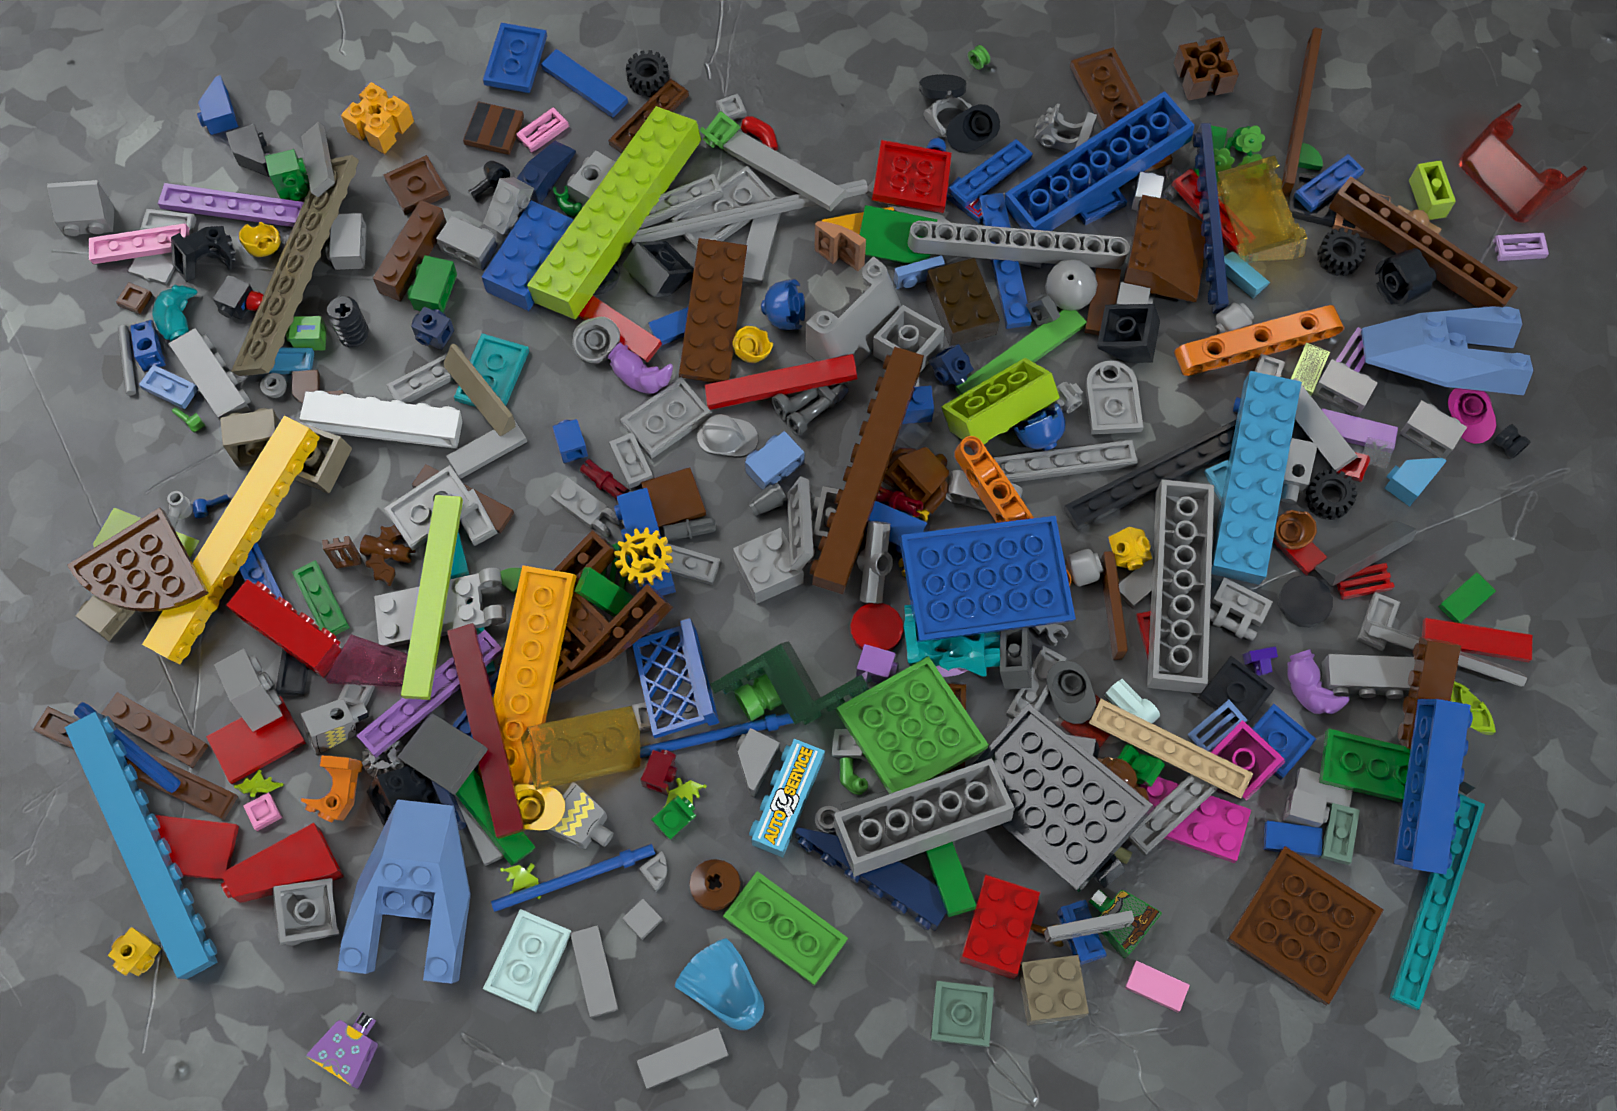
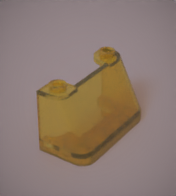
M1275 155L1227 169L1217 174L1218 197L1222 198L1238 240L1237 250L1240 259H1245L1246 262L1295 260L1305 255L1307 235L1304 228H1300L1299 224L1294 222L1281 189L1282 180L1275 173V169L1279 168Z

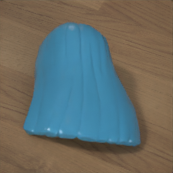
M726 938L718 940L696 954L681 971L675 983V988L710 1010L730 1028L748 1030L755 1026L763 1016V997L741 955Z

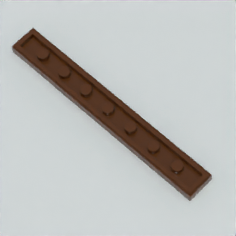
M1314 27L1307 42L1280 196L1289 197L1295 184L1323 30L1321 28Z
M47 706L33 730L74 750L65 727L78 720ZM149 754L180 780L181 784L177 790L170 793L125 757L127 764L132 765L137 773L138 779L136 780L223 821L238 798V795Z

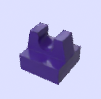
M1276 646L1242 654L1244 664H1253L1255 674L1258 676L1273 672L1271 660L1278 657Z

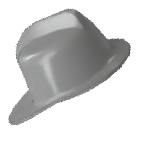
M719 414L710 417L699 427L697 441L706 452L743 457L750 454L756 448L758 433L755 427L747 421Z

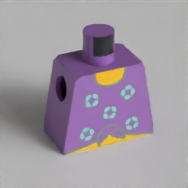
M361 1012L352 1027L342 1020H338L308 1052L306 1057L345 1083L358 1089L378 1046L377 1042L367 1037L376 1020Z

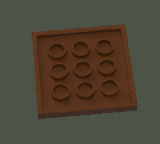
M1284 846L1227 940L1327 1006L1333 999L1384 909Z

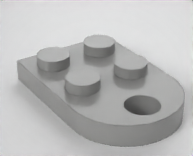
M1104 361L1095 365L1090 370L1085 384L1091 434L1142 432L1144 427L1138 384L1134 372L1125 364L1117 361ZM1105 370H1112L1116 373V377L1113 379L1107 378L1103 372Z

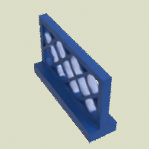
M691 618L680 621L681 626L640 638L632 644L652 734L655 739L704 723H708L709 726L720 723L697 629ZM680 636L681 641L675 650L665 646L669 638ZM649 644L656 646L650 658L641 655L640 647ZM661 650L672 654L665 666L655 662ZM677 657L686 661V666L681 673L670 669ZM652 665L662 670L655 682L646 677ZM667 673L677 677L671 689L660 685ZM683 681L692 686L687 697L676 693ZM657 689L667 693L661 705L652 702L651 699ZM672 697L683 701L676 714L666 709ZM688 705L697 708L699 715L688 720L681 716ZM662 713L673 717L668 726L658 729L657 721Z

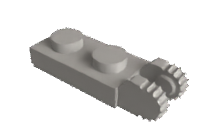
M568 477L551 495V499L589 528H594L606 537L611 534V530L607 525L599 521L602 516L616 525H619L622 521H618L616 513L607 508L604 503Z

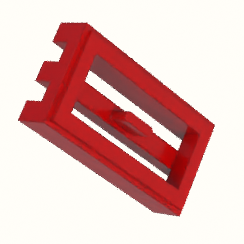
M1387 563L1368 566L1346 579L1380 572L1379 575L1339 582L1337 587L1341 599L1344 600L1374 594L1375 592L1380 593L1392 590L1395 586L1390 581V572L1388 573L1386 570L1388 568ZM1383 581L1384 583L1350 591L1345 590L1347 587Z

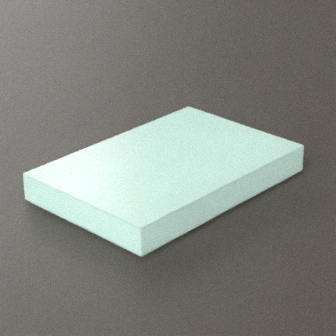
M520 909L483 989L536 1012L571 937L570 933L572 931Z

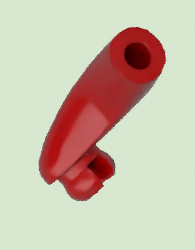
M753 116L743 118L741 130L744 133H752L764 145L775 151L778 150L774 129L769 124Z

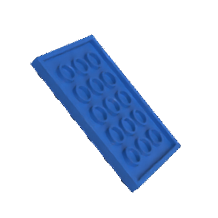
M1056 516L904 534L899 537L912 614L916 622L917 642L1072 622L1076 619Z

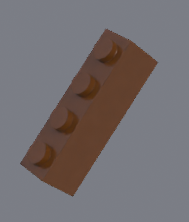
M420 200L373 276L374 283L380 294L401 302L416 277L418 264H422L425 255L429 256L437 243L436 238L447 223L442 208Z
M1420 637L1419 643H1416L1413 651V658L1415 659L1414 669L1410 671L1408 676L1409 695L1405 697L1403 702L1404 721L1398 728L1399 743L1406 748L1411 749L1418 699L1451 701L1461 650L1460 645L1449 641Z

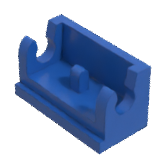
M1082 900L1060 907L1057 914L1061 924L1092 918L1087 901ZM1098 933L1067 939L1072 955H1079L1080 965L1107 956Z

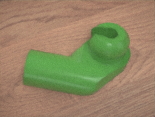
M840 758L841 784L852 794L860 795L864 793L868 788V782L865 778L861 779L853 773V758Z

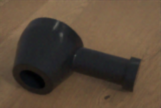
M496 161L487 162L483 168L486 178L473 189H469V194L474 200H477L478 196L491 186L496 188L500 178H510L509 169Z

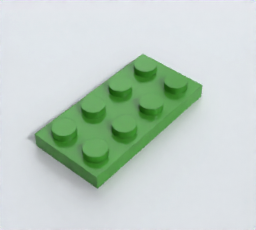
M758 871L723 916L725 920L813 986L816 985L848 941V937Z

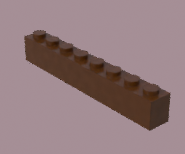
M1351 176L1338 191L1328 207L1397 254L1413 248L1419 249L1429 267L1434 269L1436 280L1478 308L1504 307L1518 289L1517 286Z

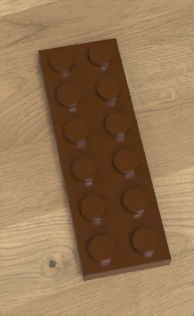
M1114 47L1071 60L1070 68L1091 109L1097 115L1096 118L1102 130H1105L1144 105ZM1170 154L1145 170L1144 173L1170 165L1173 161L1172 155Z
M704 238L698 239L679 378L713 383L729 380L747 245Z

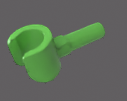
M176 407L172 409L175 415L186 422L192 432H196L205 426L197 413L189 417Z

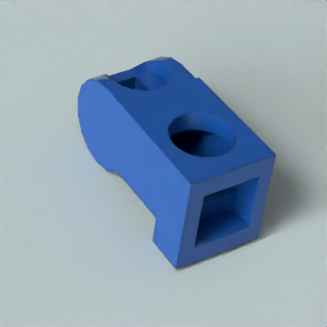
M148 320L131 325L134 356L142 370H150L152 365L157 367L165 366V358L161 351L159 336L154 322Z

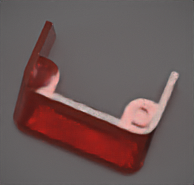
M1518 103L1493 120L1463 151L1459 158V165L1512 219L1520 223H1526L1570 193L1588 168L1584 165L1569 177L1553 168L1546 169L1540 174L1534 170L1506 142L1511 138L1514 131L1511 123L1522 107Z

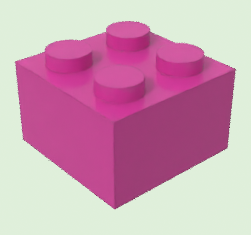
M1243 720L1211 752L1253 773L1242 796L1246 801L1285 763V759Z

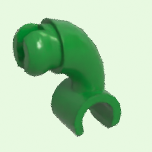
M566 185L564 186L565 192L562 194H558L556 187H554V196L560 209L568 216H577L582 209V204L580 202L573 204V202L567 201L569 192Z

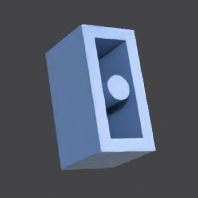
M784 431L779 436H772L759 451L754 450L747 456L745 471L763 490L770 483L773 485L776 482H781L803 465L805 452Z

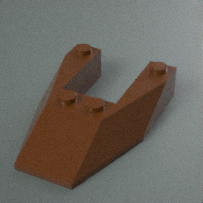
M594 530L553 570L576 575V581L552 693L611 662L652 630L674 608L656 589L646 584L615 618L609 622L588 600L574 592L584 568L590 567L600 574L616 558L614 552L617 550ZM502 657L498 663L499 666H501Z

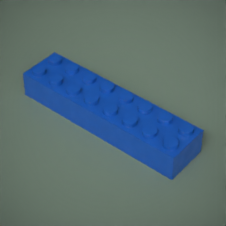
M1164 91L1006 192V209L1022 229L1052 231L1139 175L1140 172H1144L1192 141L1194 124Z

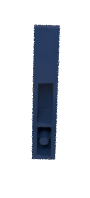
M800 827L795 831V838L798 840L797 844L808 852L814 850L821 855L820 859L832 868L835 865L845 871L843 874L854 883L862 882L868 886L867 891L878 899H881L883 896L892 902L890 906L903 915L907 912L916 918L914 922L927 931L931 928L936 931L947 914L937 885L908 866L896 861L854 877L838 836Z

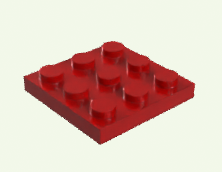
M881 140L872 200L944 213L952 153Z

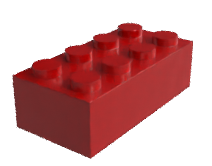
M247 579L227 603V607L238 618L324 678L344 653L339 647L341 642L324 627L321 631L318 630L319 627L314 623L315 621L303 612L297 615L298 612L282 597L279 596L276 600V596L259 581L254 584Z

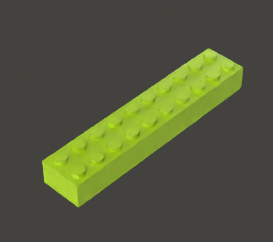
M657 106L654 108L527 284L534 303L576 320L642 226L645 218L649 216L653 206H656L660 196L665 193L701 142L696 120Z

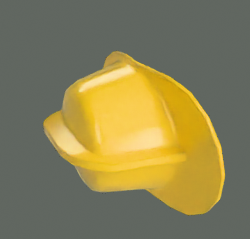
M529 784L515 786L525 829L549 830L562 820L565 813V800L558 790L548 786Z

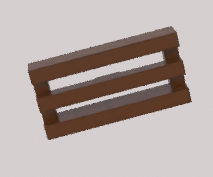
M344 536V542H341L339 538H333L332 544L329 543L328 539L322 540L323 550L336 569L362 564L361 555L349 536ZM335 550H338V552L340 553V557L344 561L340 562V558L336 554Z

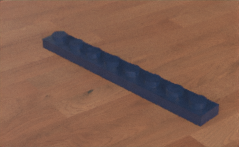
M1201 123L1197 133L1193 134V147L1197 148L1195 169L1199 170V177L1197 179V190L1201 192L1199 212L1203 214L1204 219L1201 226V234L1205 236L1206 240L1203 255L1204 259L1208 260V267L1206 268V281L1210 282L1208 303L1212 305L1213 314H1218L1228 306L1229 300L1211 123Z

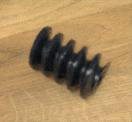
M347 296L333 299L327 307V313L339 341L347 347L360 346L366 341L369 328L358 303Z

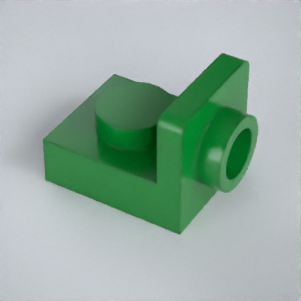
M1126 744L1118 756V759L1126 761L1134 769L1137 783L1152 787L1165 766L1160 758L1141 754L1131 744Z
M676 796L651 821L668 840H671L696 817L693 812L696 808L686 797L681 799L679 796Z

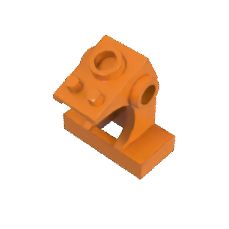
M321 755L320 767H324L332 777L331 791L322 799L301 798V801L307 804L305 810L314 813L316 810H319L318 816L333 823L334 819L344 821L354 806L358 772L362 773L363 768L362 761L346 757Z

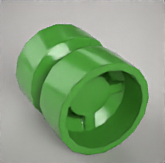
M769 673L754 679L752 686L745 684L734 690L735 697L749 721L764 715L765 708L772 710L784 703L781 692Z

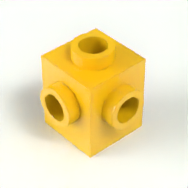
M1127 527L1108 537L1111 549L1115 553L1116 566L1128 568V570H1136L1143 567V563L1152 559L1151 545L1145 536L1144 530Z
M131 927L125 935L116 939L108 956L116 961L112 966L125 976L129 972L140 976L141 973L150 969L154 963V957L162 948L142 932Z

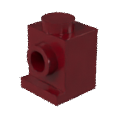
M663 749L661 752L653 750L640 779L642 787L668 796L670 789L667 783H672L677 773V767H675L676 755Z

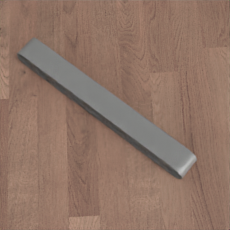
M933 221L914 222L911 225L907 242L910 250L916 253L1058 264L1061 261L1074 259L1084 262L1089 267L1109 269L1120 268L1124 264L1130 249L1127 240L1115 236Z

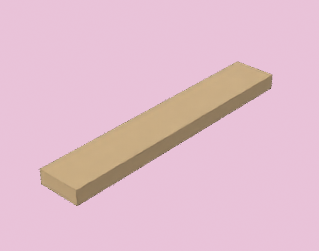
M1103 699L1100 700L1089 722L1091 725L1240 799L1253 776V773Z

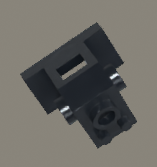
M224 226L205 227L184 238L180 233L171 237L172 265L186 282L195 278V265L198 260L206 256L219 258L229 270L232 269V262H235V256L231 255H235V249H233L231 236L225 234Z

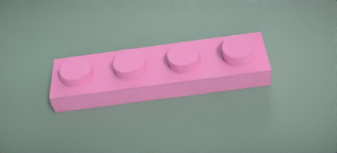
M184 223L89 238V260L92 264L171 253V237L178 233L183 238L190 235L189 227Z

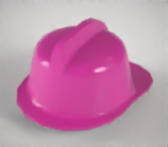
M1455 388L1449 395L1448 406L1452 417L1458 419L1461 424L1467 427L1461 438L1473 444L1489 440L1496 429V417L1490 397L1485 391Z

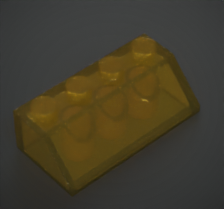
M632 706L528 726L521 737L535 790L640 767V730Z

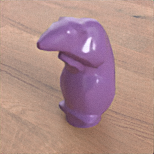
M619 343L608 355V358L611 360L610 365L616 376L633 390L653 394L667 386L671 379L672 364H668L662 369H659L657 366L647 368L639 355L628 350V345L624 346L622 343Z
M1310 649L1289 656L1291 661L1287 665L1290 686L1296 699L1307 710L1314 714H1333L1347 704L1349 697L1335 696L1333 691L1321 687L1320 669L1313 660L1315 655L1311 653Z

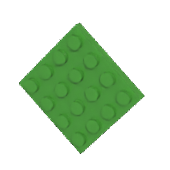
M929 656L836 708V713L889 794L937 778L984 751L989 745Z

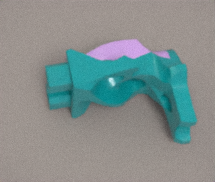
M905 605L904 631L907 645V660L910 666L929 656L942 677L959 675L968 670L984 677L987 676V667H1000V631L917 642L916 622L913 618L911 605ZM944 649L947 652H937L935 650Z

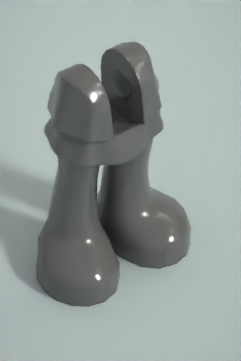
M840 384L830 390L829 388L833 385L804 390L790 399L781 393L772 397V403L781 420H787L788 428L794 434L800 436L807 430V424L825 409H831L835 404L841 402L848 394L849 389L845 384ZM818 397L819 400L801 412H796L809 401Z

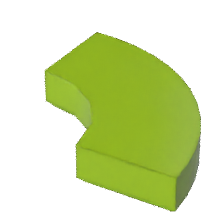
M1454 681L1451 702L1471 705L1470 711L1472 712L1473 719L1470 727L1484 735H1493L1496 732L1495 725L1487 706L1468 691L1469 688Z

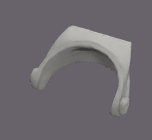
M947 95V99H937L928 109L926 108L923 115L937 135L945 137L947 131L939 123L936 117L938 113L946 108H957L965 111L972 107L970 103H967L960 97L952 98L953 95Z

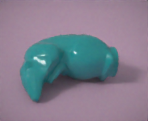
M173 285L172 288L164 290L158 295L154 303L152 316L158 331L163 335L164 339L172 342L189 332L188 322L182 311L188 303L187 300L197 294L196 289L183 285Z

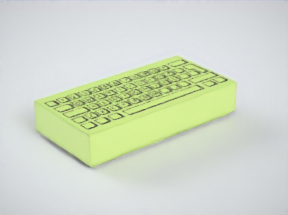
M1306 343L1291 376V380L1297 378L1301 381L1302 386L1311 396L1330 352Z

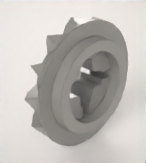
M397 740L383 752L390 751L388 757L391 764L383 760L377 762L379 756L375 758L366 748L362 751V764L367 773L375 778L378 775L403 768L405 763L398 758V755L404 749V746Z

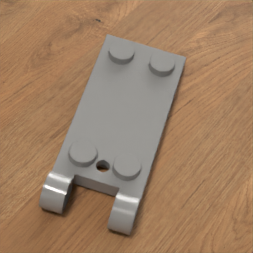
M486 568L477 574L450 579L441 636L448 635V630L474 623L477 629L503 624L507 621L504 606L492 605L483 610L481 589L494 588L502 584L500 569ZM419 587L374 596L379 646L382 649L410 643ZM473 599V602L468 605L467 600Z

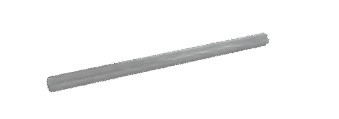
M865 179L837 185L845 189L847 195L845 198L868 192ZM801 194L790 195L639 229L632 238L631 243L635 246L637 242L662 240L684 235L685 232L693 233L703 229L720 227L817 204Z

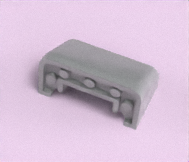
M874 256L862 269V278L868 286L863 290V294L839 318L829 311H820L806 322V353L816 361L853 354L857 368L873 352L874 336L902 306L886 267Z

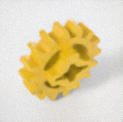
M645 527L644 533L640 534L636 528L634 529V536L631 537L629 534H625L627 540L625 543L618 541L617 544L621 551H615L614 554L620 560H617L615 565L617 568H622L620 571L622 577L629 575L628 581L630 584L637 579L640 587L647 580L652 586L654 585V578L657 577L662 581L661 573L670 572V568L666 564L673 563V557L668 555L673 551L671 546H666L668 543L666 537L659 539V531L656 530L651 535L649 529ZM657 546L661 550V559L655 555ZM648 553L649 558H643L640 561L639 556H645ZM627 555L633 559L631 568L627 565Z

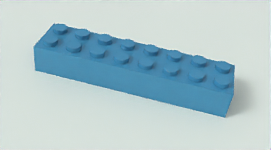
M1250 371L1244 381L1212 547L1211 574L1258 585L1266 578L1301 381Z

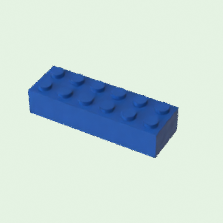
M1418 699L1394 864L1445 875L1447 869L1451 866L1452 853L1450 852L1451 840H1454L1456 835L1454 818L1455 812H1458L1460 807L1458 790L1459 784L1464 779L1463 756L1467 754L1469 746L1466 739L1467 728L1471 726L1473 719L1472 712L1470 711L1471 705L1440 699Z

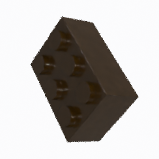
M975 257L928 270L926 288L941 326L944 328L949 346L962 345L997 335L1000 319Z

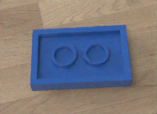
M501 23L483 78L484 85L530 93L547 39V31Z

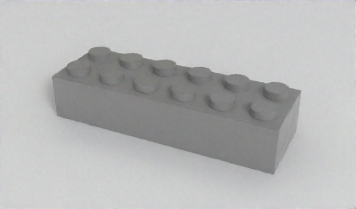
M991 758L834 814V828L855 877L1011 821L1014 806Z

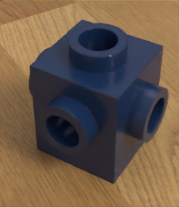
M423 307L421 312L416 314L412 320L411 327L415 339L424 346L431 345L442 350L454 332L451 319L437 309L431 310Z
M959 344L945 347L928 360L935 371L936 378L943 386L950 384L958 386L968 379L966 375L974 370L970 363V358L963 352Z

